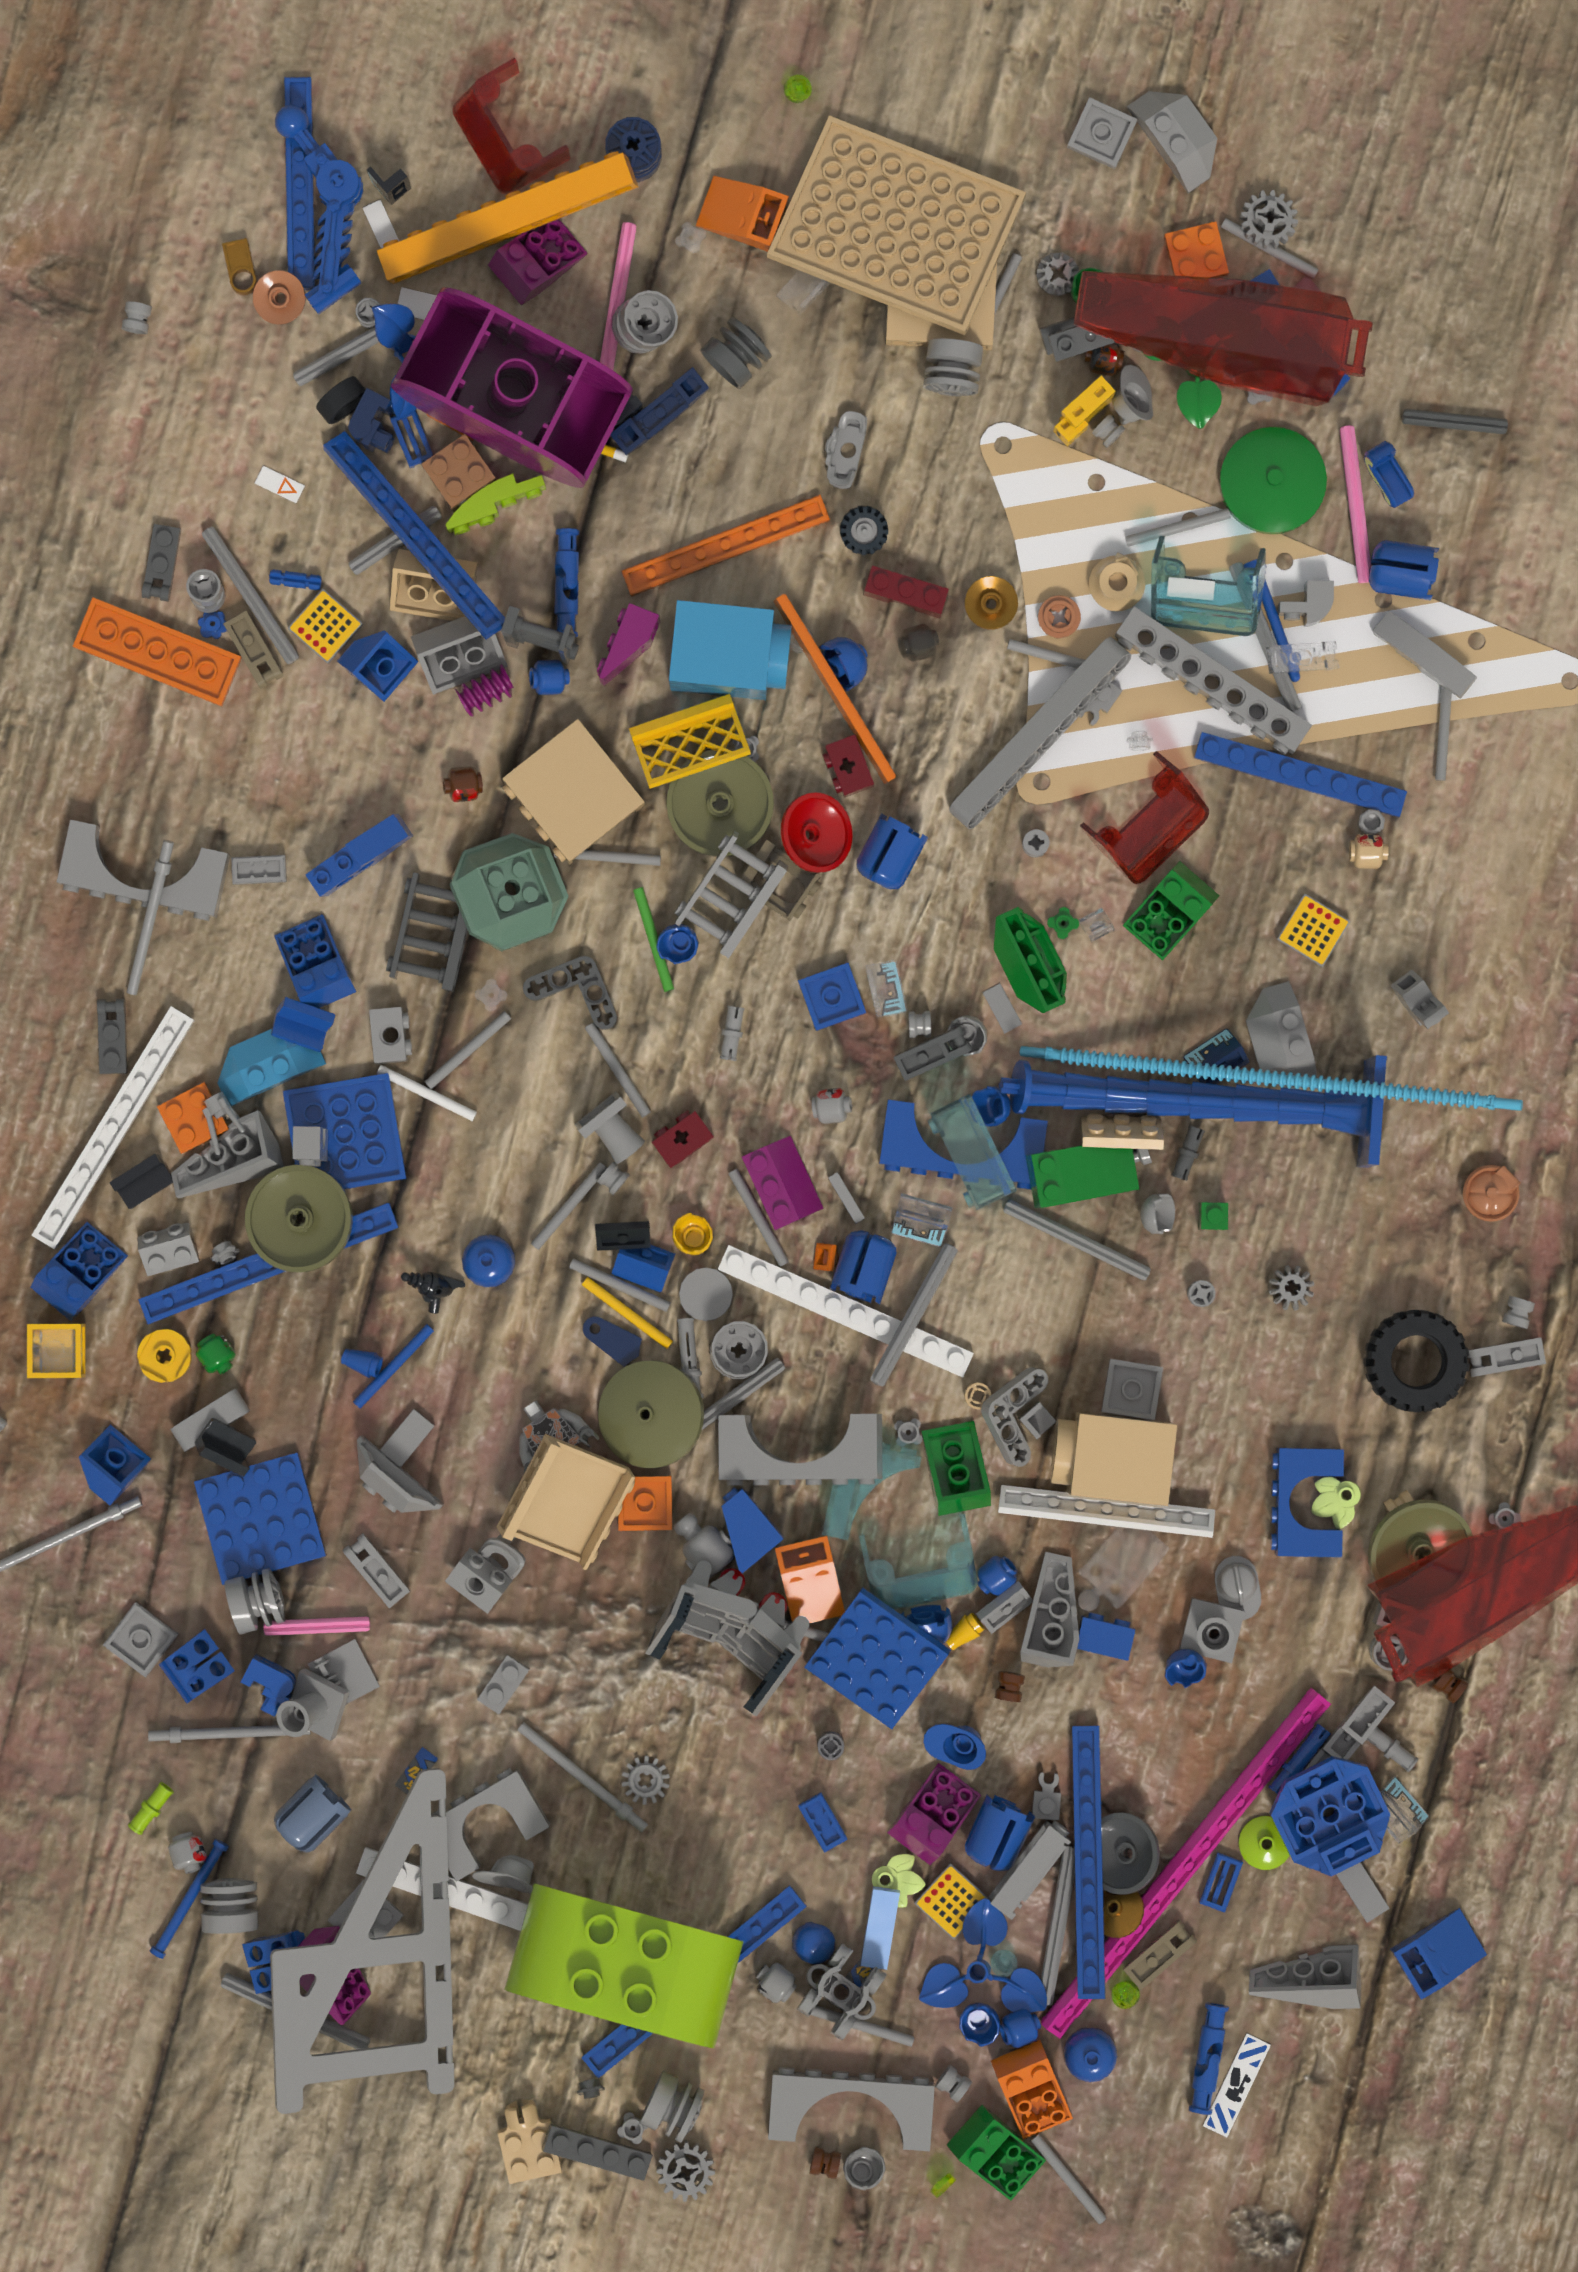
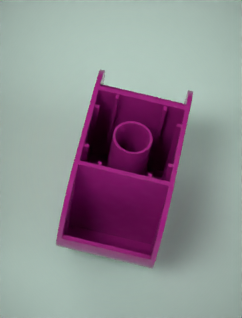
M448 287L440 289L391 384L392 389L399 396L429 416L539 474L577 488L584 487L633 392V388L624 378L599 361L478 297Z

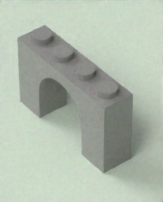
M511 1768L506 1769L497 1775L498 1781L491 1785L487 1781L473 1789L474 1795L467 1799L464 1795L460 1796L450 1803L452 1808L446 1810L448 1869L456 1882L481 1866L464 1833L465 1819L474 1808L484 1804H494L503 1807L511 1814L526 1841L550 1827L549 1820L519 1769L513 1772ZM439 1809L436 1810L435 1812L431 1813V1815H437V1816H438V1815H439Z

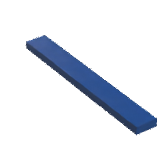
M284 77L285 106L296 105L306 112L308 116L307 130L313 136L312 78ZM285 137L288 272L300 280L304 290H312L316 287V281L312 280L313 273L315 272L314 175L306 166L303 158L307 155L296 140Z

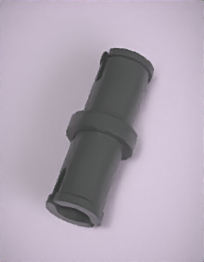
M1191 1125L1188 1127L1189 1129L1182 1148L1179 1147L1178 1149L1180 1154L1171 1176L1185 1181L1188 1180L1194 1159H1197L1199 1156L1197 1151L1205 1133V1130Z

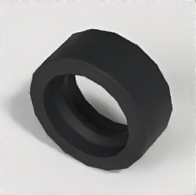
M351 376L330 389L319 400L316 409L328 424L337 423L357 408L366 389L356 377Z

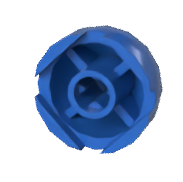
M837 637L818 647L821 649L822 655L845 692L862 682L867 673L868 655L866 649L861 644L846 637Z
M491 1234L480 1235L471 1240L465 1247L462 1256V1267L467 1278L475 1285L485 1288L497 1287L506 1282L513 1273L516 1264L515 1254L510 1244L501 1237Z
M923 1605L911 1608L912 1614L905 1616L904 1612L901 1613L902 1616L942 1644L951 1635L952 1618L950 1609L947 1607L946 1611H942L941 1605Z
M1087 2027L1080 2028L1071 2034L1065 2043L1063 2053L1064 2062L1069 2072L1077 2079L1086 2082L1101 2081L1109 2076L1115 2068L1118 2057L1116 2045L1110 2035L1102 2029Z

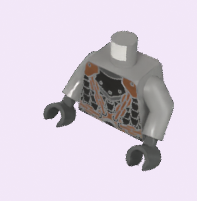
M536 1400L523 1409L532 1422L522 1428L523 1433L519 1437V1455L524 1466V1473L545 1434L574 1446L582 1442L587 1447H591L587 1442L588 1438L594 1436L598 1440V1434L589 1428L581 1416L566 1409L557 1410L553 1408L545 1414Z

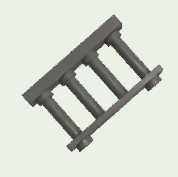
M1139 295L1096 311H1090L1039 328L1046 354H1053L1057 362L1157 329L1158 325L1151 302L1144 304L1142 296Z
M509 605L501 630L507 646L518 649L519 643L524 644V642H528L559 652L565 665L569 664L570 659L575 660L579 645L575 644L576 634H574L572 625L566 624L564 633L525 621L520 609Z
M413 872L412 878H407L404 893L408 894L395 954L394 956H389L386 971L390 972V978L396 980L398 971L439 980L438 983L442 984L443 990L454 993L468 933L460 910L459 915H454L452 918L413 909L416 893L456 902L452 890L419 883L420 875ZM410 919L450 928V931L454 932L453 941H448L446 944L407 935ZM404 945L445 954L444 957L448 958L447 967H442L439 970L401 961Z

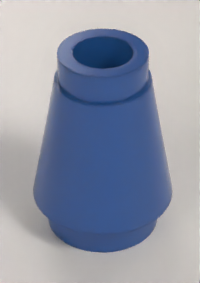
M345 1349L341 1358V1364L367 1378L371 1376L376 1378L381 1371L383 1357L378 1356L376 1352Z

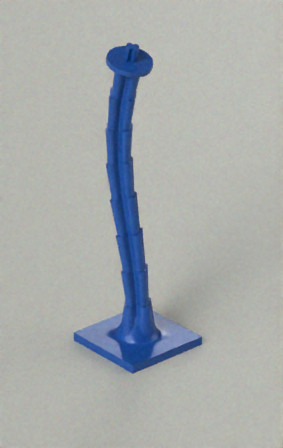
M1375 1055L1364 1060L1363 1083L1367 1080L1370 1081V1084L1377 1081L1378 1085L1385 1082L1387 1056ZM1026 1060L1017 1061L1011 1078L1001 1077L999 1083L1000 1093L1010 1094L1011 1108L1016 1114H1023L1028 1106H1062V1109L1104 1110V1113H1147V1116H1190V1119L1234 1118V1122L1278 1121V1124H1321L1322 1128L1359 1136L1357 1167L1369 1168L1379 1165L1384 1098L1381 1099L1379 1095L1373 1098L1371 1094L1365 1097L1363 1093L1360 1096H1357L1356 1093L1349 1095V1092L1343 1095L1341 1091L1334 1094L1333 1090L1329 1093L1324 1090V1093L1293 1088L1288 1089L1286 1087L1277 1090L1236 1084V1087L1194 1081L1192 1084L1157 1079L1142 1081L1108 1075L1107 1078H1100L1068 1072L1062 1075L1031 1070V1066Z

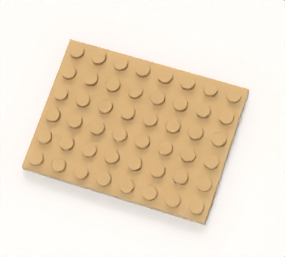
M829 115L768 250L767 258L965 335L1024 202L1026 192Z

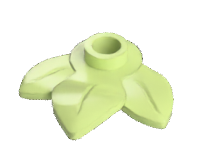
M1331 1476L1317 1480L1315 1487L1321 1494L1313 1502L1312 1514L1319 1517L1332 1516L1336 1529L1347 1526L1355 1516L1354 1506L1361 1498L1359 1486L1352 1481L1340 1482ZM1344 1490L1351 1492L1352 1497L1350 1499L1343 1497L1342 1493Z
M911 1854L893 1856L887 1866L878 1867L872 1874L873 1886L900 1890L898 1907L901 1908L907 1907V1895L918 1893L925 1887L924 1880L918 1874L911 1871L915 1857ZM883 1875L890 1877V1882L886 1885L880 1882V1878Z

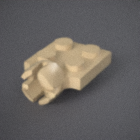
M530 2099L522 2100V2114L519 2112L517 2101L508 2104L505 2107L504 2113L507 2127L498 2130V2138L509 2184L562 2173L559 2156L542 2151L551 2119H540L536 2104Z

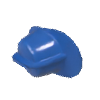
M937 1724L929 1728L924 1735L923 1743L925 1749L938 1760L965 1770L976 1769L985 1761V1745L977 1730L970 1726L956 1727L949 1724Z

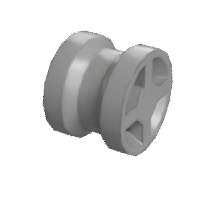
M1109 414L1093 430L1092 434L1095 437H1100L1103 440V445L1108 448L1124 432L1125 428L1122 425H1117L1114 422V417Z
M1034 829L1029 831L1022 841L1023 851L1030 857H1041L1049 848V837L1042 830Z
M909 1011V1038H915L917 1035L931 1037L930 1011H924L922 1014Z
M613 1161L597 1182L600 1185L607 1186L609 1192L614 1195L629 1178L630 1174L618 1169V1164Z
M1198 1280L1189 1286L1187 1296L1193 1305L1205 1307L1213 1302L1216 1292L1211 1283Z

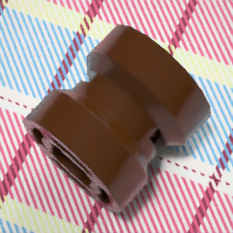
M1446 1666L1437 1675L1431 1687L1437 1692H1443L1447 1700L1455 1703L1464 1693L1469 1682L1462 1677H1456L1454 1671Z
M999 1671L998 1681L1000 1686L996 1689L994 1698L1021 1702L1022 1693L1020 1688L1024 1684L1025 1675Z
M815 2147L809 2174L819 2175L821 2173L826 2174L828 2178L836 2179L841 2152L833 2151L828 2153L823 2148Z

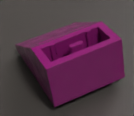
M560 219L524 232L497 249L488 266L522 306L543 292L588 253Z
M629 603L627 609H621L617 619L618 632L617 634L612 632L607 644L609 651L607 659L602 657L597 668L602 685L605 686L651 647L661 623L658 614Z
M938 1763L887 1833L927 1864L931 1865L943 1853L981 1794Z
M340 1927L316 1928L298 1947L332 1943ZM359 1968L349 1971L329 2011V2014L340 2025H344L371 1995ZM306 1974L300 1977V1985L307 1992L314 1981V1974Z

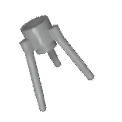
M223 1091L205 1100L204 1103L207 1108L202 1110L207 1120L216 1155H220V1148L212 1119L213 1115H215L216 1119L228 1115L241 1133L245 1131L238 1120L240 1117L231 1107Z

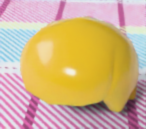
M687 1213L676 1220L672 1228V1239L675 1246L681 1252L689 1255H699L709 1248L713 1240V1230L704 1217Z

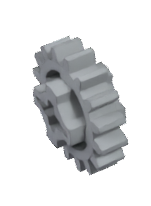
M1262 190L1259 193V198L1252 195L1249 199L1250 203L1245 202L1242 208L1245 212H1241L1239 219L1245 222L1241 224L1240 229L1248 230L1245 238L1253 237L1254 246L1262 242L1263 249H1266L1268 244L1271 243L1273 248L1276 249L1279 241L1285 245L1289 240L1288 236L1292 237L1295 230L1293 227L1297 226L1298 220L1293 219V217L1296 216L1298 211L1295 209L1290 210L1293 203L1292 200L1283 201L1285 194L1282 193L1279 197H1275V191L1271 190L1269 196H1266ZM1265 204V207L1263 209H1256V211H1254V209L1258 206ZM1266 216L1270 217L1272 223H1268ZM1282 228H1284L1283 231H1281L1280 233L1273 235V232L1275 230H1281Z
M685 2141L684 2147L680 2148L676 2142L674 2143V2151L668 2148L665 2149L667 2158H659L658 2162L664 2166L657 2168L656 2173L663 2174L658 2179V2183H666L664 2193L672 2190L673 2199H676L678 2195H682L683 2201L686 2202L688 2195H692L693 2199L697 2200V2192L700 2191L706 2194L705 2184H713V2180L708 2176L715 2175V2169L709 2168L714 2163L713 2158H705L708 2154L707 2149L702 2152L698 2151L699 2143H696L691 2148L689 2147V2142ZM686 2154L694 2155L698 2159L692 2160L688 2158ZM675 2158L677 2164L674 2169L668 2172V2166L671 2160ZM682 2166H686L687 2169L692 2168L690 2176L686 2177L685 2173L680 2174ZM704 2171L702 2180L696 2184L695 2178L697 2174ZM679 2182L685 2185L686 2188H680L674 2183Z

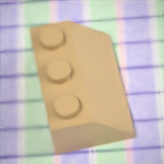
M398 549L392 573L390 611L449 621L464 617L463 612L416 557L408 550ZM455 559L476 583L478 562Z

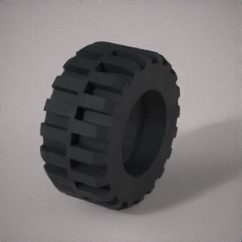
M1408 1310L1395 1313L1393 1316L1380 1322L1379 1327L1370 1334L1369 1343H1366V1356L1363 1358V1364L1366 1367L1367 1374L1365 1375L1367 1381L1371 1383L1372 1390L1376 1395H1379L1385 1403L1397 1409L1409 1412H1428L1435 1408H1441L1447 1404L1446 1402L1454 1399L1459 1394L1458 1390L1461 1386H1464L1467 1380L1465 1375L1467 1371L1469 1372L1470 1366L1467 1356L1470 1355L1468 1348L1464 1344L1465 1339L1451 1321L1446 1320L1444 1316L1426 1310ZM1418 1335L1430 1339L1437 1346L1441 1354L1439 1373L1431 1382L1423 1386H1410L1403 1383L1395 1375L1392 1368L1391 1358L1395 1347L1401 1340L1409 1336Z

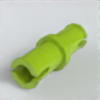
M160 1782L148 1800H143L141 1809L132 1821L128 1823L129 1828L135 1833L142 1835L152 1819L160 1815V1809L171 1794L174 1793L172 1788Z

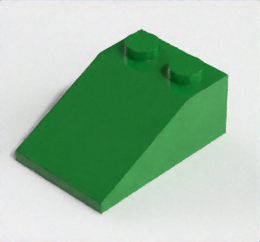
M974 1421L923 1430L922 1438L938 1516L991 1506V1490Z

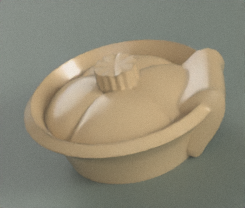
M1117 552L1116 555L1106 557L1095 565L1090 574L1089 588L1092 597L1101 607L1110 611H1124L1135 606L1142 598L1145 590V577L1139 562Z

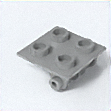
M356 1639L308 1663L311 1672L350 1691L346 1705L380 1687Z

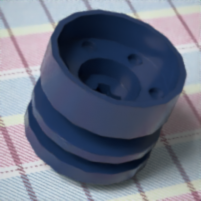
M626 117L617 121L609 129L605 139L606 155L616 151L619 154L623 152L629 158L637 182L649 179L658 171L662 161L661 139L657 129L649 121L640 117ZM632 142L634 145H638V150L629 149L628 144Z

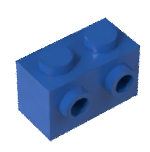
M1089 1612L1088 1617L1081 1615L1077 1649L1128 1661L1136 1629L1130 1627L1131 1622L1115 1618L1114 1623L1104 1621V1615Z

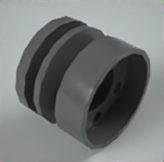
M731 317L727 324L733 332L723 326L720 329V333L726 341L723 343L712 337L700 349V352L722 377L737 389H741L752 378V374L746 365L749 363L753 367L760 369L762 363L757 356L767 362L772 355L764 345L763 340L749 326Z

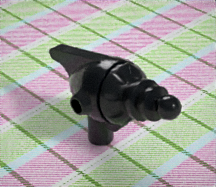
M404 1272L401 1275L402 1281L407 1282L410 1286L412 1285V1288L418 1289L423 1300L429 1303L428 1312L434 1314L439 1313L441 1298L451 1295L455 1288L465 1287L463 1281L435 1272H425L422 1275L418 1272L416 1274Z

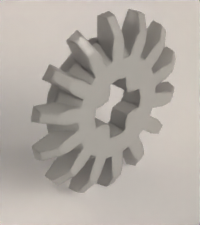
M645 1756L644 1763H641L637 1757L635 1758L637 1764L635 1767L630 1763L626 1765L631 1772L622 1773V1776L628 1777V1781L622 1782V1787H630L625 1794L628 1796L633 1792L635 1794L634 1802H637L638 1798L642 1797L643 1805H647V1798L651 1797L652 1802L655 1803L657 1802L655 1798L657 1793L662 1798L665 1796L661 1788H669V1784L663 1783V1779L670 1778L669 1774L662 1775L661 1773L666 1768L665 1765L659 1768L656 1767L657 1758L651 1764L649 1763V1756ZM641 1773H644L646 1776L649 1774L653 1776L650 1780L652 1784L650 1787L639 1785L638 1782L641 1780L639 1775Z

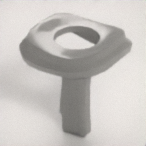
M500 1534L497 1538L487 1539L478 1550V1554L482 1555L484 1559L513 1580L522 1570L526 1561L524 1555L510 1545L516 1537L510 1541L503 1538ZM492 1553L503 1555L508 1561V1567L503 1568L491 1557Z

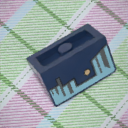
M1227 1028L1183 1056L1187 1064L1191 1061L1195 1065L1201 1062L1202 1066L1205 1063H1209L1210 1067L1213 1064H1216L1217 1067L1224 1065L1225 1068L1231 1065L1232 1069H1235L1236 1066L1242 1068L1250 1063L1242 1045ZM1203 1076L1197 1079L1201 1083L1217 1084L1221 1082L1217 1077L1215 1080H1212L1211 1077L1204 1079Z

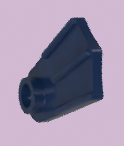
M597 1316L590 1317L584 1322L583 1333L586 1338L623 1367L639 1357L641 1337ZM596 1323L600 1326L598 1333L590 1331L592 1324Z

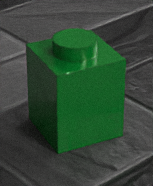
M1199 1203L1198 1230H1228V1203Z

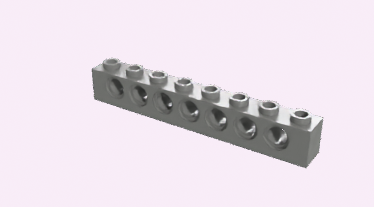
M1135 606L1115 634V637L1118 638L1117 642L1126 650L1130 651L1133 648L1140 653L1139 658L1151 666L1154 663L1163 668L1161 672L1171 680L1178 678L1185 683L1183 687L1194 695L1202 694L1207 698L1206 703L1217 710L1223 708L1230 713L1228 717L1239 725L1245 723L1252 728L1250 732L1262 740L1266 737L1274 743L1272 746L1284 755L1287 752L1291 755L1295 752L1312 726ZM1141 632L1149 633L1152 637V642L1148 645L1141 644L1138 640V634ZM1162 647L1172 648L1174 657L1170 660L1162 658L1160 649ZM1187 661L1193 662L1196 666V673L1186 674L1182 669V664ZM1208 676L1215 677L1219 683L1218 688H1207L1204 682L1205 678ZM1230 691L1238 692L1241 697L1240 703L1231 704L1227 700V693ZM1252 706L1260 707L1263 711L1262 718H1252L1249 714V708ZM1281 721L1285 725V732L1282 734L1273 732L1271 728L1272 722Z

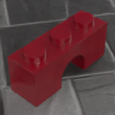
M872 565L864 596L887 603L896 602L914 608L916 612L940 619L949 589Z

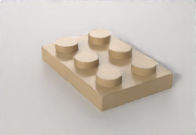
M1090 1113L1087 1116L1081 1115L1082 1147L1163 1150L1164 1136L1161 1118L1147 1115L1129 1117L1125 1114H1117L1114 1117L1103 1116L1098 1113Z

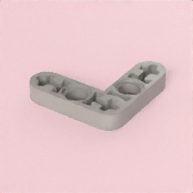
M1034 1367L1025 1369L987 1398L981 1407L982 1416L1003 1458L1010 1465L1022 1467L1030 1460V1448L1013 1413L1046 1388L1048 1376L1042 1369ZM1034 1375L1037 1376V1378L1035 1379V1385L1031 1384L1034 1381ZM1017 1388L1019 1390V1397L1015 1402H1012L1010 1398L1011 1391ZM1009 1425L1011 1429L1008 1438L1003 1439L1002 1429Z

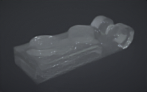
M1336 641L1266 647L1269 674L1338 669L1339 660H1336L1335 657L1337 643ZM1321 652H1324L1325 656L1323 661L1321 660Z

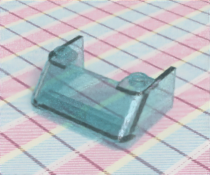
M1159 536L1151 570V617L1167 627L1239 636L1254 634L1259 622L1265 582L1266 549L1260 548L1255 568L1242 569L1239 572L1237 582L1186 576L1185 565L1180 560L1165 557V536ZM1169 577L1215 581L1214 599L1202 600L1167 596Z
M970 1094L929 1114L930 1119L927 1122L933 1134L939 1133L965 1185L966 1192L962 1194L969 1208L973 1206L975 1211L1016 1192L1014 1183Z
M964 1512L958 1513L964 1542L955 1543L947 1550L946 1559L948 1567L895 1578L893 1567L886 1560L877 1559L870 1561L864 1533L858 1534L870 1593L892 1609H899L973 1592L978 1580Z

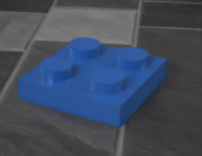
M849 963L798 980L816 1031L866 1014Z

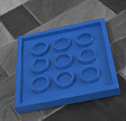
M389 1073L283 1091L292 1150L293 1126L328 1129V1162H321V1167L315 1168L321 1169L333 1176L344 1189L407 1179ZM294 1160L295 1165H299V1161Z
M298 1452L251 1465L244 1477L229 1471L194 1481L222 1585H225L226 1580L243 1576L244 1579L250 1578L254 1572L260 1575L262 1570L267 1568L275 1571L327 1556Z
M862 1587L804 1668L887 1727L893 1729L951 1650Z

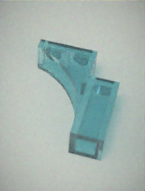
M882 1442L883 1479H875V1484H859L858 1479H848V1485H832L822 1535L849 1540L854 1517L866 1496L879 1483L891 1475L904 1470L919 1468L922 1457L916 1455L917 1450L901 1447L900 1452L890 1450L891 1444Z

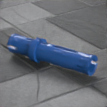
M1317 1724L1290 1761L1282 1765L1283 1770L1273 1783L1269 1785V1788L1278 1794L1283 1781L1301 1772L1331 1733Z

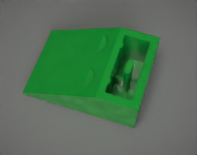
M1179 861L1122 926L1163 961L1220 895Z
M981 2105L947 2143L948 2148L960 2162L1010 2201L1046 2161L1043 2156L984 2105Z

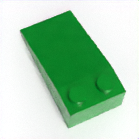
M1082 1145L1025 1155L1034 1208L1050 1207L1139 1190L1134 1154L1131 1148L1082 1147Z

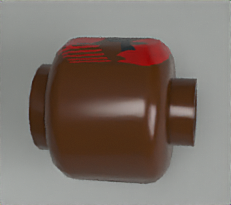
M471 766L451 768L448 771L447 778H443L444 794H449L453 802L476 800L479 793L483 792L481 773L476 772L475 768Z

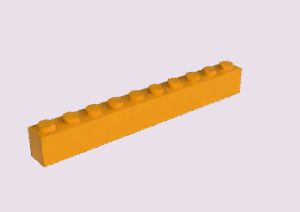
M618 151L609 153L600 162H586L579 166L580 170L572 173L569 171L561 172L554 176L555 180L547 183L545 181L536 182L530 185V190L522 193L520 191L511 192L502 201L497 203L496 201L486 202L477 211L471 212V210L461 212L456 215L457 219L449 222L447 220L438 221L432 224V229L424 232L416 230L409 233L407 239L399 242L398 240H391L384 243V248L376 251L387 281L396 284L638 188L639 186L629 158L623 152L620 154Z

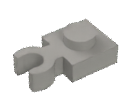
M1110 683L1079 718H1082L1085 712H1091L1094 718L1090 725L1094 726L1099 719L1100 709L1108 713L1123 690Z
M1040 1772L1038 1781L1042 1786V1791L1034 1790L1032 1813L1037 1819L1059 1820L1061 1792H1054V1788L1059 1783V1776L1057 1773H1054L1053 1781L1046 1783L1044 1782V1772Z

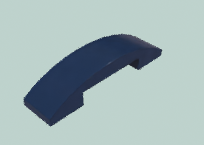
M693 367L672 383L673 386L632 419L629 418L611 433L610 436L626 456L662 431L710 389Z

